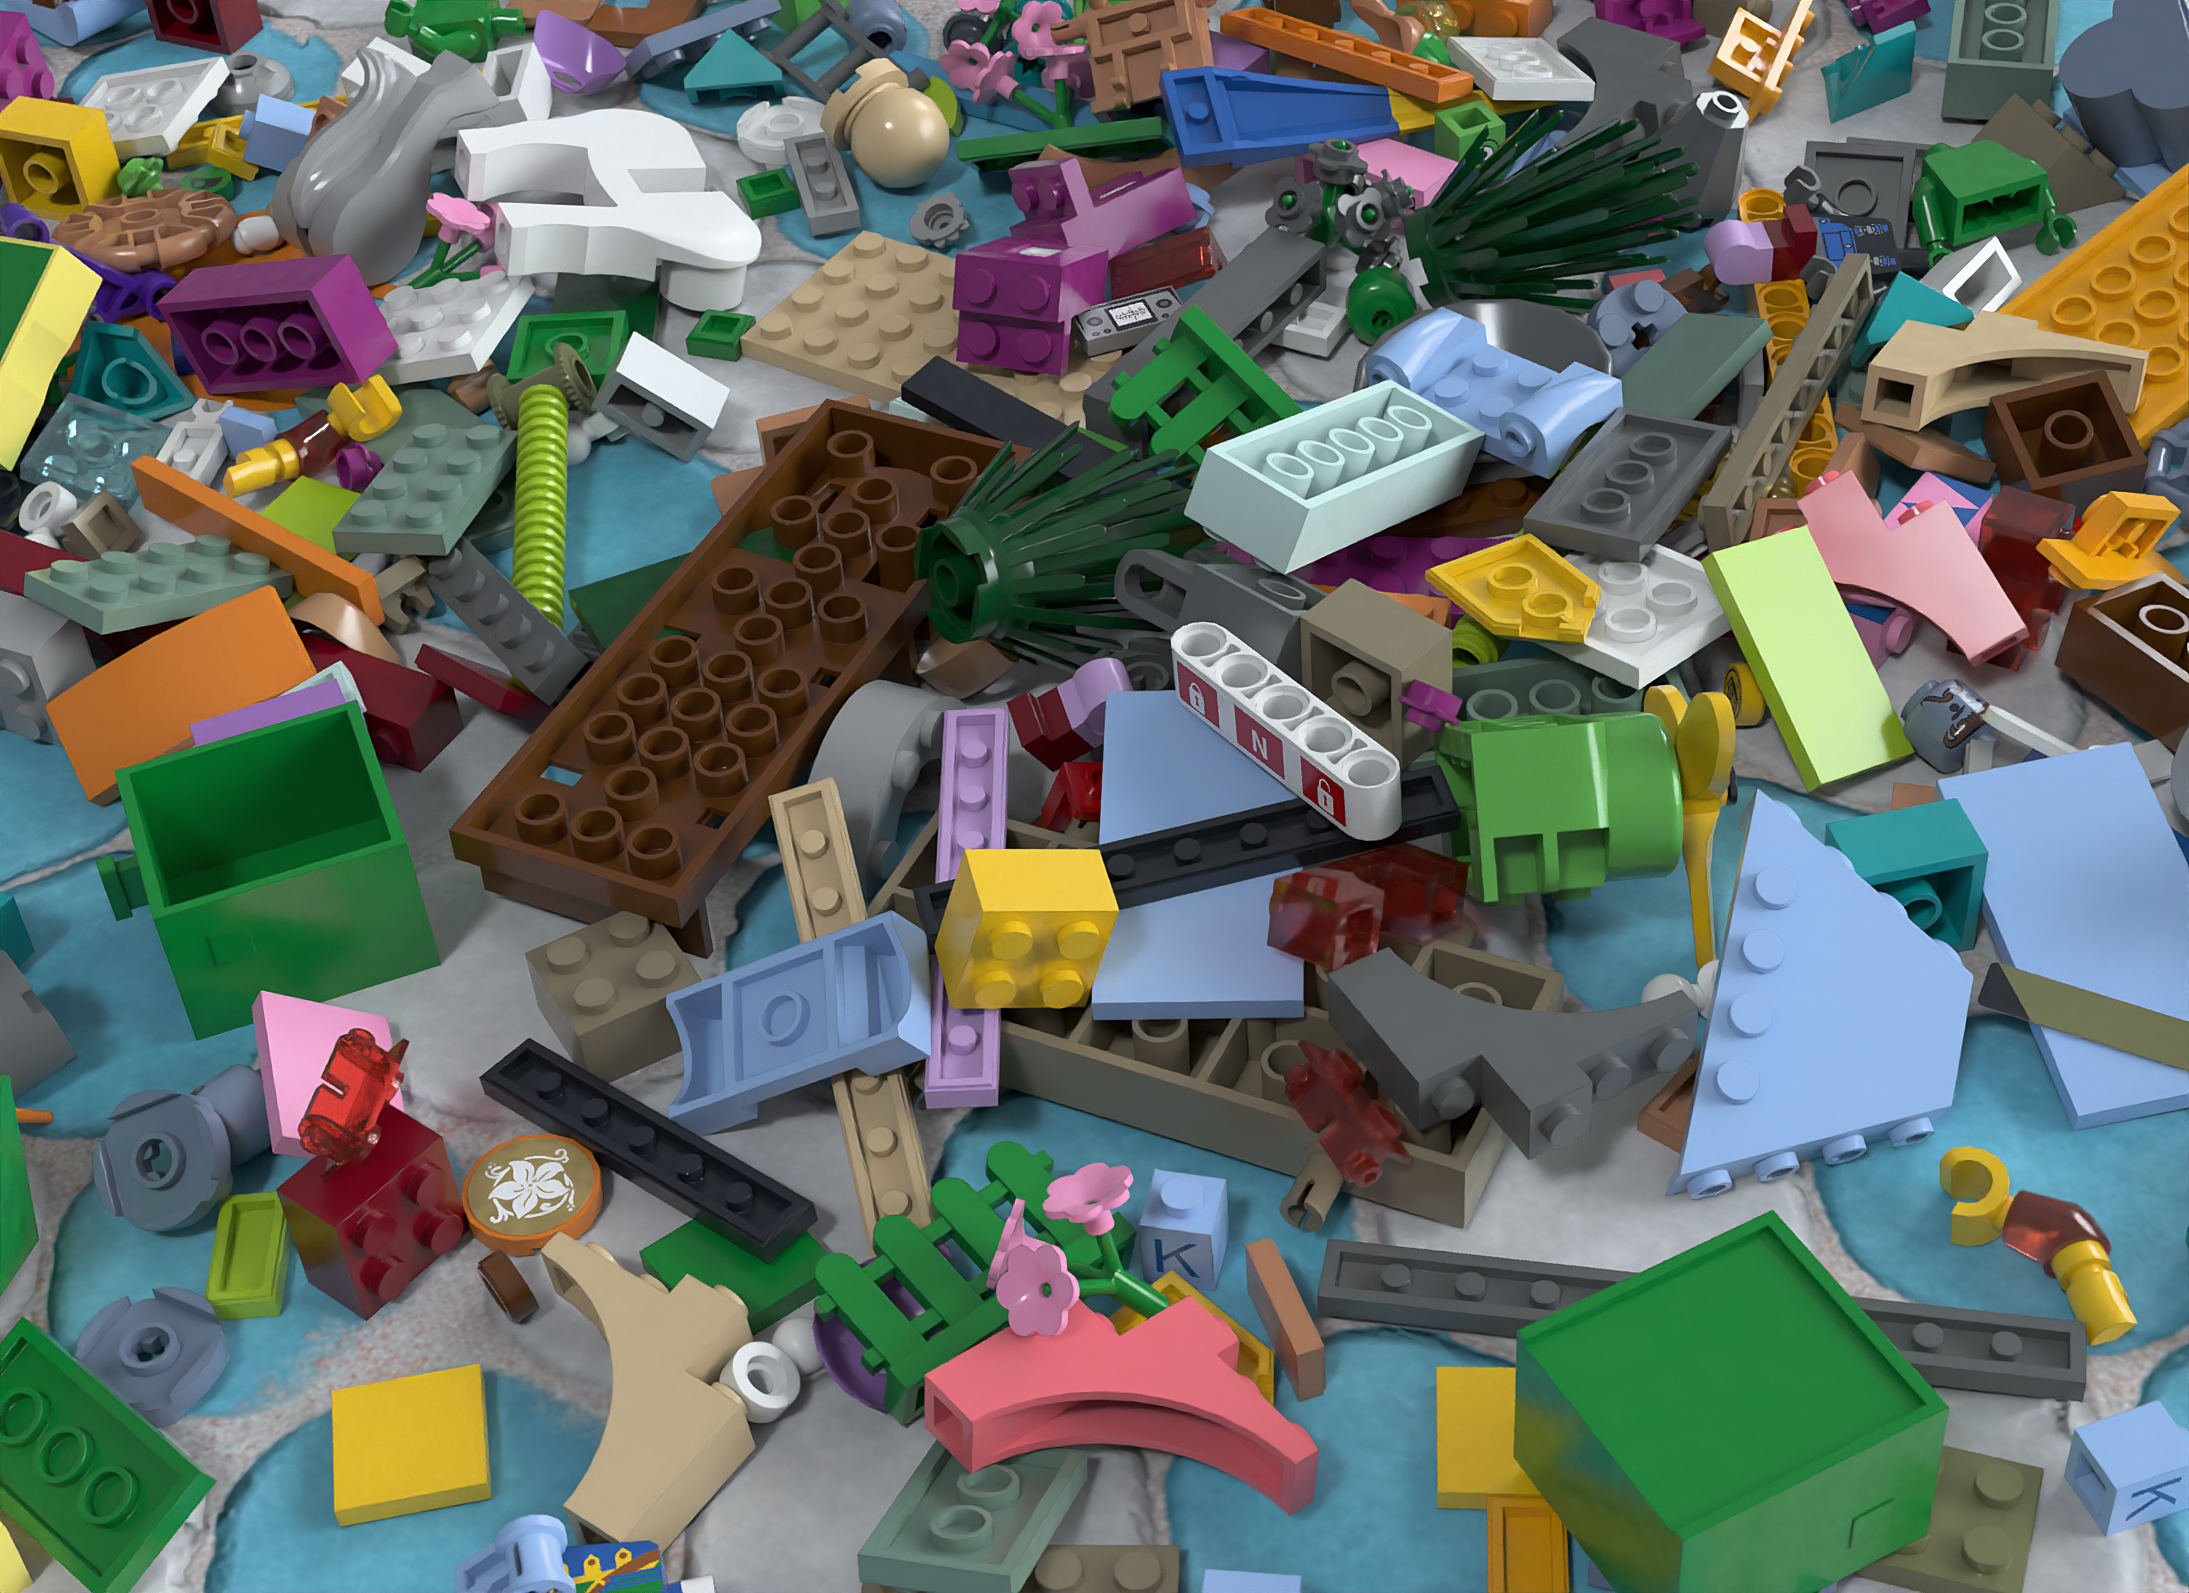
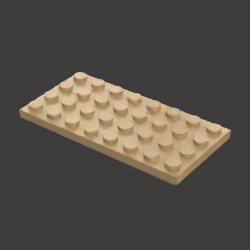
M864 230L740 337L743 356L858 395L865 393L867 398L888 405L890 401L901 397V385L938 355L1068 426L1080 420L1079 426L1085 429V413L1082 409L1083 393L1137 345L1088 357L1071 329L1068 372L1063 375L956 361L959 310L952 309L955 259L925 250L920 246H912L883 237L878 233Z

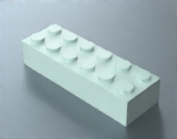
M1389 379L1207 448L1184 515L1203 525V530L1210 537L1222 542L1233 543L1251 554L1254 562L1265 570L1285 575L1460 496L1486 434Z

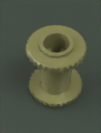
M562 342L555 345L553 350L554 365L534 373L514 385H511L504 376L498 373L488 378V398L503 430L518 431L519 397L529 387L539 384L552 385L563 391L568 398L569 407L575 404L582 413L588 416L596 413L597 409L592 406L597 395L593 379L579 354L570 345Z

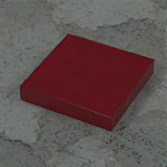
M422 644L414 661L418 669L492 710L538 726L543 723L559 704V702L554 700L550 705H547L532 693L524 683L498 669L426 644Z

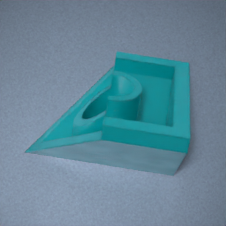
M1913 20L1867 39L1870 44L1866 47L1865 44L1854 47L1855 50L1838 57L1836 62L1820 69L1825 82L1830 125L1910 92L1917 32Z
M730 28L684 78V89L691 105L701 104L700 94L712 89H719L720 102H725V99L732 96H749L753 99H758V85L769 84L775 87L777 97L787 96V87L782 71Z
M1900 271L1870 310L1860 328L1849 356L1852 368L1863 366L1876 348L1881 351L1906 320L1965 331L1974 320L1973 312L1964 305Z
M86 320L61 424L86 430L117 433L191 408L198 400L140 330L132 326Z

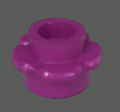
M356 442L351 445L350 449L337 452L336 470L341 488L357 493L364 492L382 468L377 453L375 451H368L365 445Z
M1413 679L1407 696L1399 695L1398 701L1409 706L1404 719L1439 734L1442 733L1446 723L1458 726L1460 723L1456 715L1463 699L1415 679Z

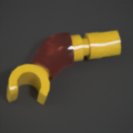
M378 374L366 379L363 385L353 393L344 383L339 382L331 391L326 401L332 410L331 413L321 409L291 429L278 433L274 441L265 444L263 448L255 447L240 452L237 455L236 465L227 468L223 479L227 497L234 499L272 486L275 481L283 482L289 480L294 483L301 476L312 478L322 473L336 459L337 452L346 449L351 444L350 437L358 442L370 441L384 434L398 422L403 413L397 397Z
M1970 1146L1952 1148L1944 1154L1939 1162V1185L1953 1199L1970 1198L1978 1200V1202L1973 1203L1960 1201L1956 1203L1951 1212V1243L1962 1246L1983 1245L2001 1236L2002 1242L2038 1261L2045 1274L2057 1279L2060 1287L2066 1291L2067 1301L2077 1321L2085 1322L2086 1338L2090 1346L2116 1340L2137 1324L2128 1305V1296L2117 1274L2112 1272V1264L2108 1258L2111 1251L2109 1239L2097 1220L2089 1212L2076 1203L2022 1189L2015 1197L2010 1196V1179L2007 1168L1997 1156L1985 1149Z

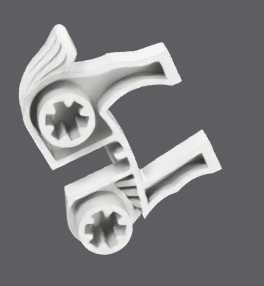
M601 109L564 118L555 116L551 119L529 120L502 127L458 130L454 178L467 201H484L501 194L527 190H550L583 195L584 206L498 202L494 252L507 276H524L543 272H565L582 275H621L654 282L656 261L659 258L662 259L659 289L667 300L678 306L705 312L707 309L725 311L734 308L742 301L747 264L755 261L760 254L761 234L757 225L723 191L704 192L707 167L688 131L679 123L669 118L639 110Z

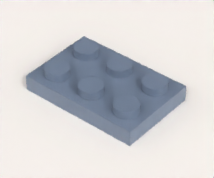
M748 0L645 37L625 57L627 61L626 73L629 79L645 74L647 81L670 73L674 70L672 65L686 58L690 65L697 64L728 28L750 44L758 39L757 34L771 28L769 21L782 10L778 0Z

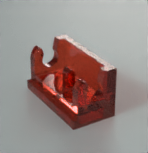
M1209 225L1110 259L1111 299L1113 301L1171 285L1174 290L1213 278L1217 271L1222 270L1228 264V261Z

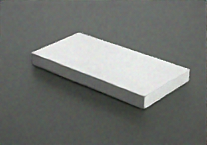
M1451 37L1447 39V51L1450 60L1460 70L1474 76L1473 82L1492 100L1594 101L1595 82L1542 38Z

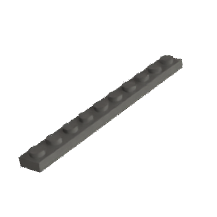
M1328 1238L1317 1294V1308L1319 1315L1517 1337V1330L1637 1274V1272ZM1851 1296L1929 1385L2083 1402L2087 1384L2085 1322Z

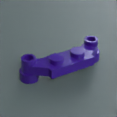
M10 203L0 209L1 236L61 245L103 278L94 300L97 301L95 313H98L105 323L113 324L117 318L146 311L154 319L165 321L156 303L178 284L174 278L152 267L145 268L136 275H129L51 239L49 230L41 218L21 204Z

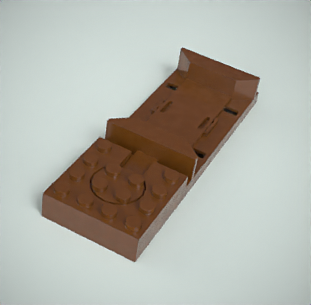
M826 398L448 831L455 859L480 866L486 891L592 924L621 911L647 917V919L663 923L682 952L708 959L714 952L705 898L772 814L768 796L790 790L817 756L827 731L843 705L862 686L875 680H886L915 688L919 684V677L915 673V669H918L914 637L931 642L938 632L925 610L935 608L928 589L927 580L915 581L914 548L917 536L921 529L931 527L936 521L946 519L976 478L981 475L1006 442ZM1012 444V451L998 470L1012 457H1017L1016 468H1018L1033 454L1032 448ZM1035 489L1009 509L1036 497ZM772 527L774 541L778 546L798 551L790 563L740 550L736 547L747 534ZM665 627L687 632V636L698 640L695 642L691 638L681 635L667 636L659 640L655 638ZM549 766L583 775L574 786L540 777ZM721 816L726 817V820L718 830L712 828Z

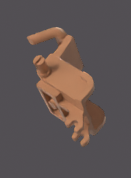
M1087 0L1090 9L1079 13L1077 18L1050 24L1051 36L1055 45L1081 37L1085 40L1087 39L1096 101L1091 102L1092 114L1100 124L1115 122L1116 110L1129 109L1132 105L1161 98L1162 95L1159 88L1161 72L1215 66L1208 23L1211 22L1208 8L1213 6L1218 0H1130L1110 6L1108 0Z

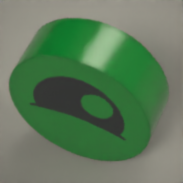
M201 168L188 174L182 181V188H188L194 193L205 190L218 194L227 201H230L235 195L231 173L224 168Z

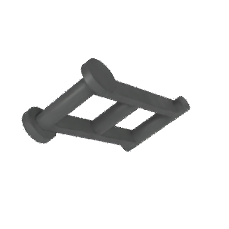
M819 0L822 7L769 52L762 46L756 49L782 71L783 77L787 76L815 101L824 105L828 103L831 94L837 88L841 87L857 73L855 71L857 68L874 59L887 58L907 75L908 88L920 91L930 83L928 77L919 67H916L912 72H908L847 22L850 17L838 0ZM830 27L855 47V49L815 82L792 63L790 59Z

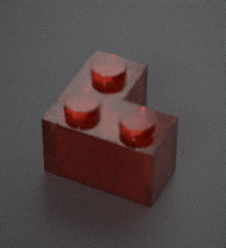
M2003 485L1982 518L1977 549L2022 619L2030 635L1985 663L2018 672L2030 650L2039 652L2042 649L2050 628L2051 615L2061 616L2064 612L2071 589L2052 576L2048 570L2052 563L2036 547L2043 538L2073 539L2077 532L2072 531L2076 505ZM1947 638L1946 651L1965 656Z

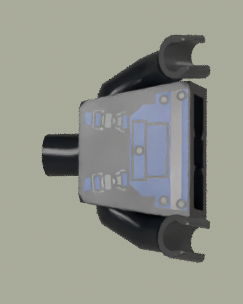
M1798 165L1784 179L1786 186L1783 193L1784 203L1787 206L1805 204L1818 230L1816 255L1808 261L1799 273L1801 280L1805 283L1810 310L1813 304L1819 303L1826 290L1829 276L1835 275L1847 253L1869 254L1874 294L1873 306L1900 271L1917 281H1920L1929 272L1927 248L1897 249L1890 221L1884 218L1858 217L1842 212L1822 193L1814 195L1820 189L1821 184L1816 173L1809 167Z

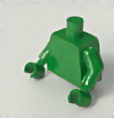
M390 0L385 12L384 28L392 37L402 38L407 35L412 55L430 65L445 50L456 54L470 63L486 62L488 52L496 50L501 37H523L525 33V17L522 8H501L499 0H417L414 9L405 1Z
M1980 140L1956 148H1951L1944 143H1937L1932 145L1924 154L1921 178L1915 182L1913 187L1912 211L1920 247H1927L1929 271L1944 256L1953 253L1952 250L1944 248L1943 243L1946 241L1952 246H1957L2042 221L2044 226L2037 233L2035 244L2041 253L2049 256L2057 249L2059 243L2063 249H2066L2077 232L2076 222L2071 217L2065 214H2057L2055 207L2059 203L2049 185L2048 172L2041 168L2040 164L2035 160L2021 157L1992 140Z

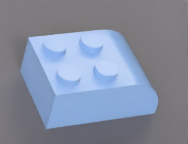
M4 0L8 11L25 13L31 28L65 46H73L147 9L145 0H70V2L62 1L55 10L32 4V0Z

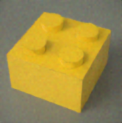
M18 96L0 112V175L10 203L21 204L39 217L63 221L72 213H83L84 208L91 204L121 196L122 189L117 184V176L121 171V167L103 109Z
M964 849L934 946L951 1009L1085 1007L1119 913L1099 849Z

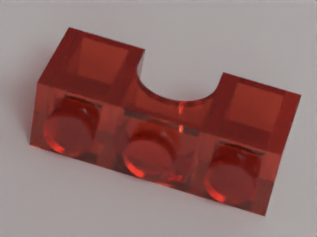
M1404 842L1275 878L1273 893L1268 907L1270 920L1267 945L1333 971L1376 953L1380 931L1397 934L1420 943L1460 930L1469 864Z

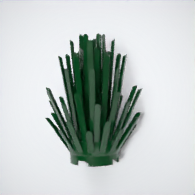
M1536 110L1479 168H1475L1484 157V146L1482 144L1489 136L1488 125H1486L1430 204L1415 209V213L1406 216L1405 240L1409 260L1420 257L1422 267L1429 282L1419 287L1432 308L1468 299H1521L1562 309L1569 314L1585 315V313H1590L1599 300L1540 294H1556L1557 290H1591L1597 287V283L1591 279L1557 278L1670 263L1671 261L1665 256L1649 257L1644 253L1619 254L1620 250L1676 239L1679 236L1678 230L1665 229L1696 222L1701 218L1700 214L1691 212L1643 225L1626 227L1704 201L1696 196L1676 201L1677 196L1670 193V191L1686 186L1688 178L1699 173L1700 166L1696 162H1690L1666 171L1663 167L1659 166L1684 156L1686 150L1683 147V143L1601 171L1660 144L1663 133H1659L1647 139H1640L1594 159L1596 149L1636 129L1640 122L1639 119H1632L1620 125L1621 118H1617L1559 150L1556 148L1547 150L1507 179L1479 193L1561 122L1564 111H1557L1517 146V143L1539 120V110Z
M1080 420L1069 425L1040 452L1038 448L1018 468H1016L1017 457H1012L998 470L1012 451V438H1010L1001 447L981 475L976 478L946 519L936 521L931 527L921 529L917 536L914 548L915 581L927 580L931 599L935 608L925 610L930 622L936 631L951 643L961 644L976 640L987 641L992 646L1038 666V660L1073 675L1080 668V665L1019 640L1063 652H1078L1094 656L1097 652L1109 647V650L1120 651L1124 649V646L1117 640L1077 633L1076 626L1152 632L1165 631L1145 619L1094 614L1129 611L1117 601L1114 594L1116 570L1120 560L1128 551L1134 549H1156L1182 559L1184 553L1189 550L1210 549L1222 545L1216 540L1210 539L1212 537L1205 533L1203 525L1196 527L1198 522L1184 515L1185 508L1170 511L1171 507L1188 503L1193 486L1171 491L1173 488L1171 481L1192 474L1198 465L1188 464L1056 511L1169 462L1180 453L1177 449H1168L1107 475L1137 460L1139 449L1134 451L1124 449L1068 482L1009 509L1079 456L1083 449L1082 444H1075L1064 453L1058 450L1078 432ZM1144 568L1140 573V586L1143 593L1161 591L1164 578Z

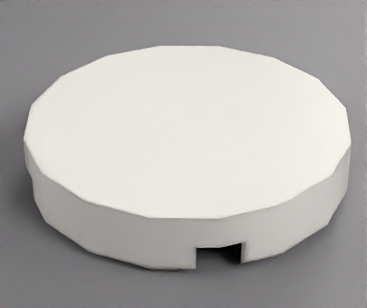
M795 96L782 98V105L770 107L769 101L758 103L747 110L737 122L739 149L747 158L758 163L787 165L783 139L824 132L820 128V121L826 105L810 98Z

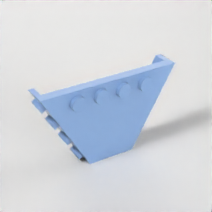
M1758 788L1741 819L1739 830L1744 833V839L1678 1167L1668 1181L1666 1196L1685 1191L1689 1192L1692 1199L1713 1196L1732 1186V1179L1755 1173L1760 1182L1776 1180L1796 1172L1800 1168L1799 1162L1822 1156L1826 1164L1846 1162L1864 1154L1868 1150L1866 1145L1888 1139L1891 1140L1893 1147L1909 1146L1931 1137L1934 1134V1125L1949 1110L1953 1102L1974 975L1963 966L1959 955L1948 944L1938 939H1931L1909 920L1906 910L1895 898L1886 893L1877 892L1856 874L1852 863L1842 852L1834 847L1824 846L1803 828L1799 817L1789 806L1781 801L1771 800Z

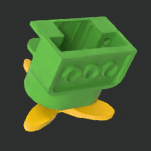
M1673 685L1653 686L1646 691L1644 712L1622 711L1589 715L1561 713L1462 721L1458 726L1446 723L1441 734L1433 731L1435 763L1441 766L1461 812V829L1441 834L1446 881L1471 894L1473 900L1483 901V906L1486 907L1525 903L1524 893L1539 892L1542 895H1551V900L1558 901L1586 899L1593 897L1592 887L1604 886V882L1668 876L1677 867L1682 850L1689 882L1691 920L1698 971L1708 962L1716 960L1711 888L1713 834L1720 813V807L1736 805L1738 797L1737 778L1732 766L1736 743L1735 720L1730 701L1723 693H1698L1687 705L1682 694Z

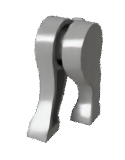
M362 46L357 50L356 55L364 70V84L357 96L341 114L315 134L305 145L301 153L290 161L278 178L272 197V220L283 239L310 257L349 253L355 266L360 271L366 286H374L390 281L408 266L417 253L424 234L428 214L425 206L429 200L431 176L445 169L455 167L458 130L495 128L496 126L491 118L482 112L501 104L480 70L474 64L448 50L439 54L430 69L418 76H415L405 66L383 52Z

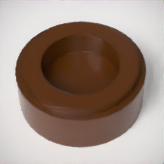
M499 1248L477 1263L478 1267L476 1269L485 1287L511 1322L519 1323L539 1309L538 1302L526 1281L503 1250Z

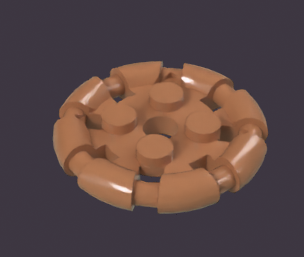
M188 188L147 190V196L128 199L125 194L91 204L84 208L83 213H72L55 227L51 239L124 273L132 274L140 273V266L161 263V267L166 268L203 256L207 248L216 249L231 236L237 224V217L229 201L209 191L201 190L194 193Z

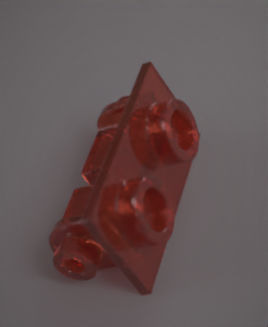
M353 1028L349 1030L348 1034L338 1037L321 1075V1079L343 1093L341 1095L325 1083L319 1085L315 1089L297 1129L301 1137L300 1146L306 1152L317 1156H328L320 1173L321 1178L326 1180L349 1161L359 1164L376 1145L382 1128L376 1124L379 1113L394 1098L404 1080V1073L398 1069L410 1043L405 1038L389 1051H386L375 1044V1037L369 1031L362 1028Z
M1301 1040L1297 1045L1309 1061L1307 1063H1296L1285 1072L1283 1077L1286 1082L1284 1093L1311 1131L1319 1134L1333 1119L1336 1120L1337 1124L1318 1142L1337 1167L1344 1180L1355 1182L1360 1188L1372 1185L1382 1175V1168L1379 1165L1388 1157L1410 1165L1414 1159L1398 1138L1403 1132L1402 1126L1384 1105L1376 1100H1371L1360 1084L1365 1080V1075L1358 1064L1339 1048H1334L1330 1052L1305 1040Z

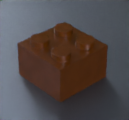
M2105 370L1990 397L1981 440L1990 460L1997 464L1995 467L1996 474L2016 518L2062 509L2082 517L2086 509L2097 498L2108 494L2110 491L2140 493L2149 463Z

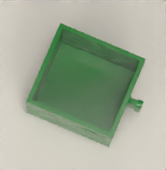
M357 700L114 770L135 853L132 857L114 861L112 855L97 859L98 872L116 921L133 917V909L146 905L150 906L155 927L196 1041L253 1024L252 1005L260 991L321 1003L441 965L408 844Z
M1773 1209L1517 1330L1513 1457L1616 1593H1815L1928 1534L1949 1406Z

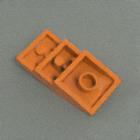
M266 585L213 607L150 638L97 669L44 706L88 801L105 807L120 796L114 770L190 749L195 746L189 728L190 724L276 698L318 673L275 588Z

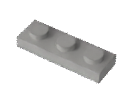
M826 132L783 139L786 159L811 236L820 234L836 235L847 229L861 227L859 207L839 149L828 140Z

